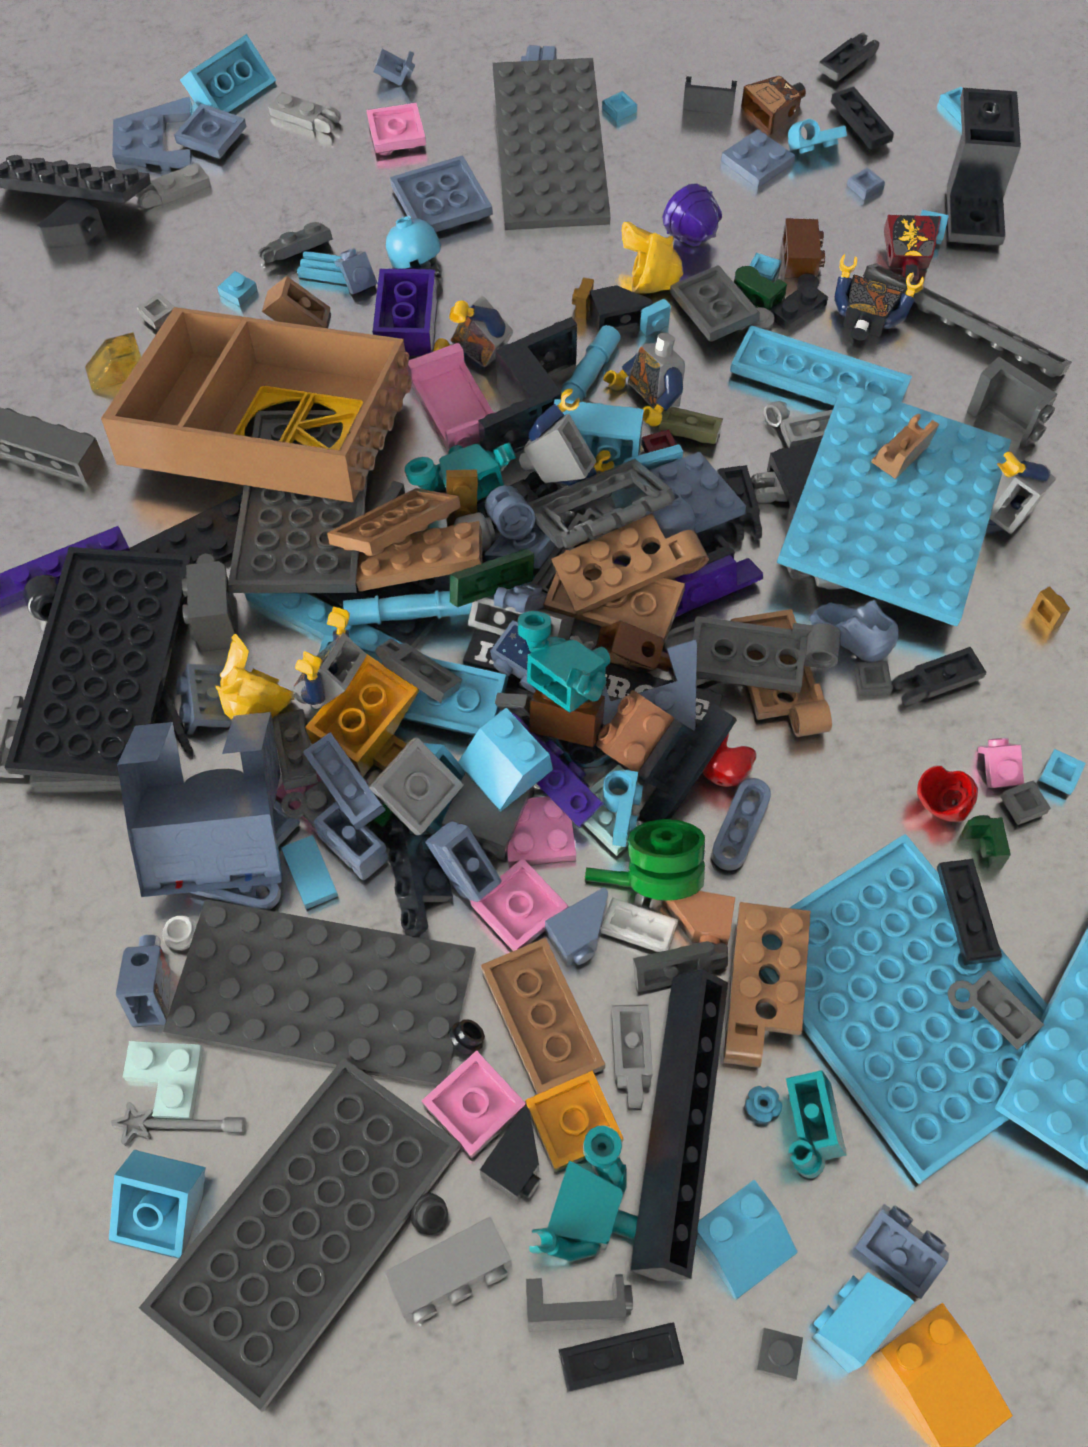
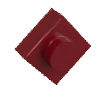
M669 429L643 436L641 440L645 453L677 445Z

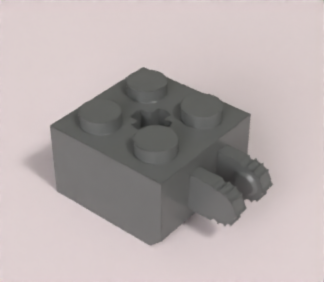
M205 553L197 558V564L186 565L187 578H182L183 594L188 600V604L183 605L184 621L186 624L189 623L191 639L197 640L201 652L230 649V644L233 641L231 637L234 634H237L239 637L237 600L234 594L229 591V580L225 565L216 561L212 554Z

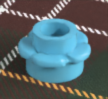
M756 1086L749 1091V1098L745 1101V1107L748 1114L754 1119L765 1123L770 1122L773 1117H777L780 1114L782 1103L779 1101V1094L775 1089L769 1086L765 1088ZM762 1100H765L767 1102V1106H761L760 1102Z

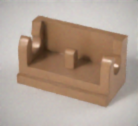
M921 414L914 415L908 426H905L889 443H886L872 459L871 463L896 479L929 447L939 424L932 420L925 429H922L918 425Z

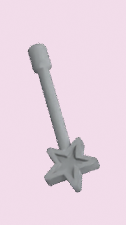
M131 1102L126 1104L124 1117L111 1120L113 1127L123 1130L121 1143L125 1146L136 1135L149 1139L151 1135L147 1129H222L224 1132H244L246 1126L245 1117H225L223 1120L150 1119L153 1114L151 1109L137 1112Z

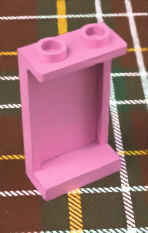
M456 343L409 360L407 371L408 375L412 378V388L447 451L454 445H461L465 448L479 443L478 420L496 412L492 411L464 363V351L461 345Z

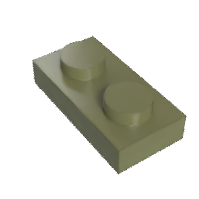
M671 407L666 412L664 411L659 431L669 429L672 436H681L697 440L701 443L715 444L722 427L723 418Z

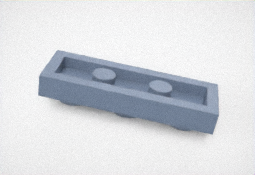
M331 732L303 751L357 831L385 811L381 802L369 789L368 784Z

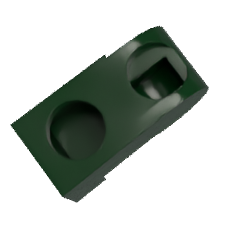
M742 266L736 270L734 283L756 308L761 307L770 311L772 307L785 299L787 283L778 279L773 283L761 276L758 270L752 266Z

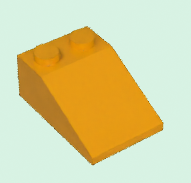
M367 654L347 689L322 706L305 726L309 739L314 744L331 732L363 777L374 764L373 757L394 735L417 696L419 689Z
M943 1303L930 1309L871 1355L936 1447H975L1013 1416L970 1339Z

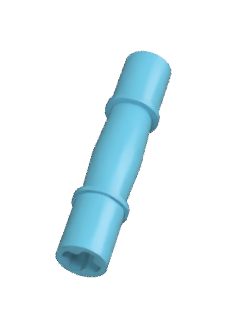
M607 325L603 326L593 342L588 345L585 356L576 366L569 381H566L562 386V393L566 389H573L572 394L566 397L565 400L575 401L579 398L580 402H582L586 398V391L596 379L602 366L608 363L610 355L621 339L620 333L615 328Z
M435 590V594H411L379 599V596H375V598L343 601L344 610L350 613L347 626L370 623L381 624V621L412 620L438 616V619H441V617L470 614L472 604L469 603L457 608L450 603V591L439 592L438 590Z

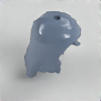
M875 600L857 609L829 602L815 610L809 619L812 625L825 623L836 626L841 632L840 645L850 650L861 660L869 662L886 658L892 652V649L895 648L898 641L899 630L897 623L881 611L880 606L877 605Z

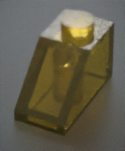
M134 332L105 339L86 364L85 368L92 391L126 381L142 357Z

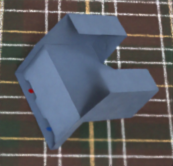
M271 712L233 716L222 754L240 752L243 772L236 769H213L195 774L188 778L185 783L173 722L134 727L117 767L128 837L141 897L282 883L283 875L272 815L281 771Z

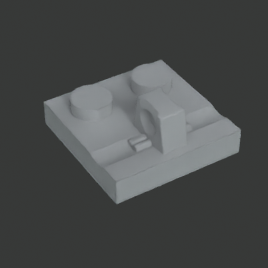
M417 737L411 739L369 786V789L415 835H421L464 784Z

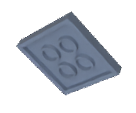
M463 155L390 177L391 186L407 216H410L411 219L418 218L427 221L434 228L435 232L493 215L492 205Z

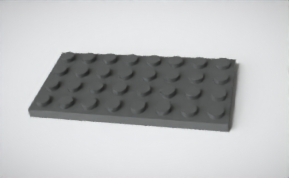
M593 58L493 63L505 230L610 224L611 216Z
M310 410L305 420L334 415L336 413L332 410ZM258 411L255 415L252 437L279 441L295 411ZM339 422L305 429L304 431L330 448L340 438L343 424ZM295 439L293 441V444H300ZM368 474L364 489L359 491L354 503L244 485L228 581L230 593H357L356 577L360 552L355 550L347 551L342 547L330 545L327 533L364 514Z
M205 899L163 1033L169 1037L336 1068L340 1061L345 1058L369 1075L437 1087L450 1073L455 1047L452 1044L449 1031L455 1023L461 1022L476 948Z
M343 1058L140 1305L139 1309L257 1409L263 1412L411 1215L412 1208L419 1198L429 1191L459 1151L461 1143L347 1059Z

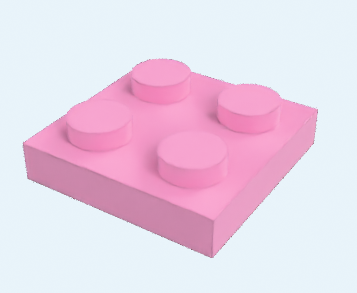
M417 103L366 110L375 153L426 145Z
M549 796L528 799L508 845L509 867L515 865L522 858L529 865L576 861L572 820Z
M523 858L500 876L501 883L478 902L470 900L471 906L512 951L529 945L545 931L546 920L569 907Z
M475 1051L422 1100L425 1108L454 1139L461 1143V1147L471 1158L478 1154L512 1122L523 1106L527 1107L524 1100L478 1051Z

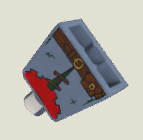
M143 935L139 938L138 947H127L123 951L116 996L132 1027L165 1025L169 1014L171 970L160 947L161 939L155 935Z

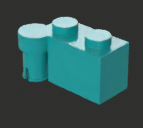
M822 1070L786 1078L797 1136L800 1139L790 1145L789 1154L792 1155L790 1159L793 1161L795 1169L806 1178L818 1177L825 1168V1160L847 1156L832 1085Z

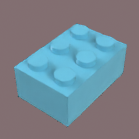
M560 399L554 400V404L556 405L561 403ZM565 400L569 404L574 402L573 400ZM580 402L577 409L573 411L565 410L563 412L564 415L570 414L595 460L600 451L608 450L611 457L602 463L606 464L609 461H613L614 467L623 464L624 459L640 455L644 409Z

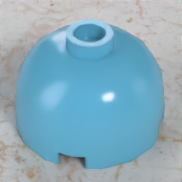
M410 216L398 219L395 222L396 225L391 228L386 237L385 246L392 267L397 269L411 267L409 262L417 259L419 264L425 263L434 258L441 250V244L434 228L427 221L418 218L411 219Z

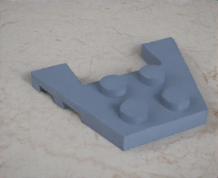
M190 97L113 119L112 155L114 162L139 167H147V164L159 165L161 170L171 171L172 168L182 169L192 165L190 149L165 151V124L183 122L192 115Z
M696 639L667 648L676 682L639 693L692 730H695ZM606 686L602 692V696H605L604 726L612 721L618 712V705L623 699L610 701Z

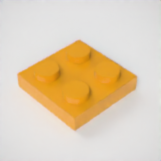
M593 1070L525 1100L527 1109L530 1111V1116L554 1172L566 1168L569 1161L577 1163L586 1159L583 1154L585 1136L596 1126L605 1125L611 1127L619 1134L621 1142L624 1140Z

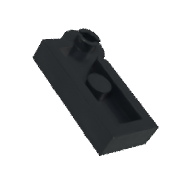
M812 274L801 275L797 281L798 290L770 309L774 315V321L787 332H790L827 305L828 296L818 289L819 279Z

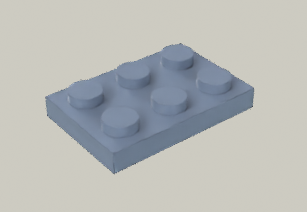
M700 451L650 470L672 488V491L680 494L693 508L696 519V533L745 515L746 505Z

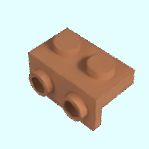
M632 690L619 703L618 712L612 721L601 729L596 746L625 767L638 772L675 718Z

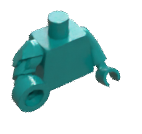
M510 443L495 448L494 452L485 451L479 444H473L465 448L461 445H454L449 449L447 455L439 459L440 464L434 465L433 460L429 457H418L408 462L404 471L410 484L416 485L420 489L442 493L446 492V470L477 469V500L488 496L495 488L504 485L501 471L507 467L510 460L516 458V455Z
M528 611L518 617V634L526 640L528 648L532 652L528 654L527 682L569 713L587 700H599L607 682L605 669L611 661L608 651L604 647H598L591 651L577 640L566 641L564 638L549 637L551 635V618L546 613Z
M605 1125L596 1126L586 1134L583 1143V1154L587 1161L593 1165L592 1167L596 1174L574 1162H568L548 1227L532 1230V1233H537L540 1236L541 1246H529L531 1253H547L548 1255L572 1262L596 1256L600 1249L606 1250L612 1232L634 1240L638 1216L619 1210L623 1194L627 1188V1168L619 1158L622 1142L619 1134L613 1128Z

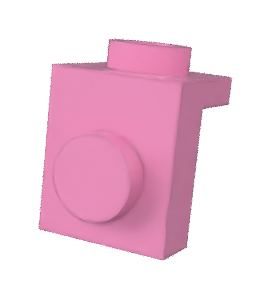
M1008 738L989 739L988 745L978 746V753L984 754L987 787L996 788L1024 784L1021 745L1009 743Z

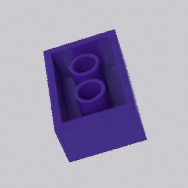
M379 268L373 335L404 339L405 352H408L409 356H422L431 353L433 349L437 303L435 270Z

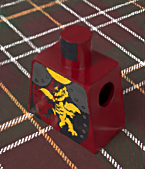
M888 215L884 225V237L889 267L902 269V276L905 278L913 272L914 277L912 281L918 280L919 269H927L932 260L941 216Z

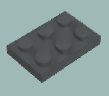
M719 265L670 286L671 295L710 342L760 321V312Z

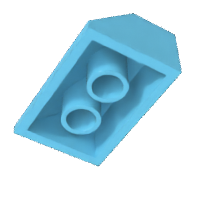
M246 34L189 71L180 81L194 102L199 106L202 103L229 113L274 83L276 79Z

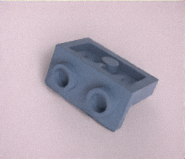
M187 664L182 676H178L176 692L177 695H181L182 700L179 717L182 723H184L185 734L193 735L197 726L230 727L232 720L224 713L219 693L216 689V686H220V674L225 666Z
M883 1204L877 1216L857 1242L855 1248L918 1298L922 1299L948 1262L949 1253L945 1250L946 1244L934 1233L928 1230L922 1233L911 1224L913 1222L912 1217L898 1206L894 1205L890 1208Z

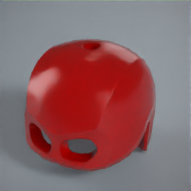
M729 733L702 772L709 781L722 787H732L743 782L753 770V764L757 757L756 751L751 747H727Z
M933 766L920 777L917 785V795L925 809L934 816L949 822H961L971 814L976 805L978 787L973 778L965 772L947 771L942 766Z

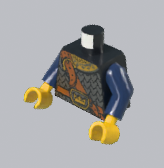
M844 254L839 264L842 275L841 277L838 276L834 301L839 314L844 316L843 325L845 328L852 329V337L857 340H865L868 334L879 337L882 336L886 329H891L905 321L914 303V294L923 289V276L920 283L914 286L910 284L914 273H910L906 279L907 291L904 294V289L858 275H853L850 278V273L856 268L857 257H854L853 265L847 267L843 263Z

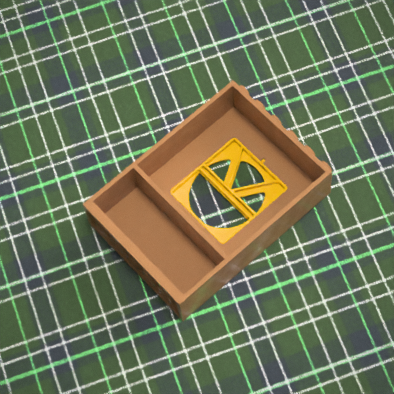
M174 307L101 417L117 465L354 503L359 491L364 489L369 470L374 468L375 457L378 451H381L384 447L387 432L393 428L396 413L402 409L405 394L411 390L412 378L408 375L407 371L409 354L405 352L404 339ZM300 401L279 441L245 436L248 422L258 411L279 403ZM314 403L323 405L336 413L334 415L305 420ZM339 422L343 424L340 438L330 448L304 431L305 429ZM294 439L300 444H293Z

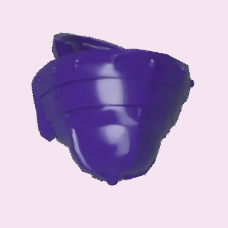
M697 183L688 184L678 190L668 201L662 215L663 225L667 234L673 236V239L691 246H699L701 242L715 238L719 227L718 222L722 219V211L712 194L713 192L709 191L706 186L704 187Z

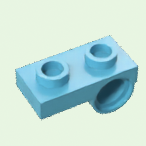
M813 119L797 122L789 129L790 151L799 149L801 154L815 150V144L823 143V148L839 144L838 138L847 136L846 126L820 131L819 124ZM802 127L807 130L806 139L801 135Z
M612 771L605 777L603 782L602 801L604 806L608 810L617 813L612 845L626 847L628 835L637 825L638 816L632 815L633 805L640 806L643 785H637L638 772ZM619 788L624 790L626 793L622 795L613 794L611 790Z

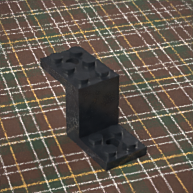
M963 88L960 96L962 135L947 182L948 238L951 242L1003 245L1005 240L1003 198L1021 148L1017 91Z
M572 317L556 322L549 327L496 349L497 388L510 406L478 420L480 446L485 451L494 452L495 448L506 443H510L514 453L523 450L529 441L528 433L537 418L554 404L555 399L561 400L562 392L550 375L576 364L577 323Z

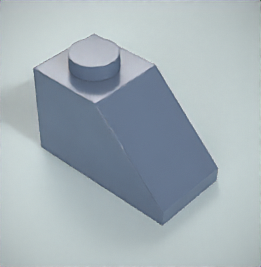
M605 887L545 921V934L566 967L575 962L577 965L587 962L594 956V951L597 950L608 902V891Z

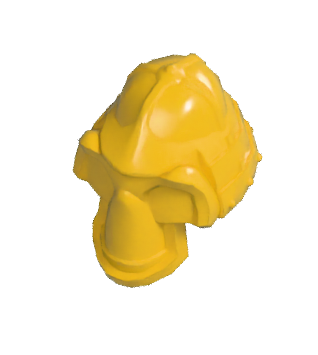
M624 222L622 225L624 248L638 252L632 270L631 291L639 295L670 290V286L679 282L684 274L682 260L673 248V236L665 238L655 232L651 233L638 228L632 222Z
M234 634L231 637L233 641L230 644L227 662L220 674V686H216L224 713L231 720L236 715L271 712L273 718L294 700L293 691L278 685L280 680L256 669H252L251 672L245 670L244 667L249 651L237 634Z

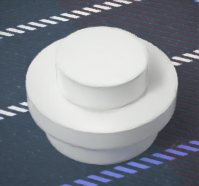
M187 916L172 917L163 928V940L173 950H185L191 945L197 925Z

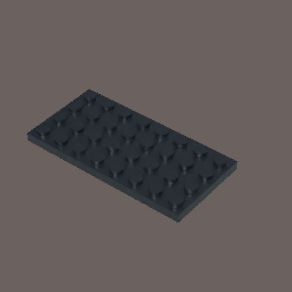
M77 547L68 548L5 764V769L9 774L120 782L117 764L134 727L155 724L185 600L182 578H187L186 565L194 563L191 555Z

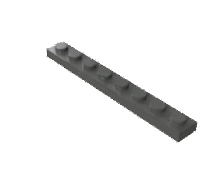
M877 263L866 267L863 277L903 288L904 294H906L907 278ZM913 281L910 282L911 285H918ZM925 287L913 296L915 298L914 303L918 304L917 308L922 312L928 314L934 312L942 316L941 321L948 325L956 326L958 324L966 329L965 333L977 339L983 337L991 341L990 346L999 351L1009 350L1016 354L1015 358L1025 364L1032 362L1040 366V371L1048 376H1062L1067 372L1072 363Z

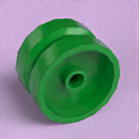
M660 819L638 825L630 832L628 839V855L630 857L629 883L634 891L651 899L672 901L690 897L698 893L704 886L705 863L703 860L705 856V835L701 829L691 823L680 820Z

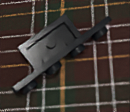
M712 704L695 730H692L677 719L673 720L638 772L639 777L656 787L641 809L640 816L647 821L672 818L736 723L737 719L719 706Z
M393 814L383 826V832L387 836L390 850L389 863L393 866L395 876L394 889L396 896L399 898L401 908V926L405 930L406 935L420 937L428 929L424 902H447L453 897L450 881L425 843L433 834H410L409 828Z

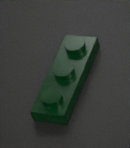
M526 548L450 574V603L458 608L494 595L498 587L512 589L515 586L533 581L534 553Z

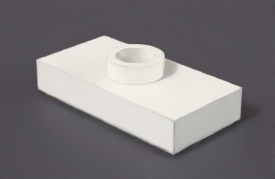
M612 898L601 927V933L656 952L669 950L678 919Z

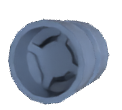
M503 485L491 491L486 498V513L504 537L519 539L532 530L536 519L535 513L516 488Z

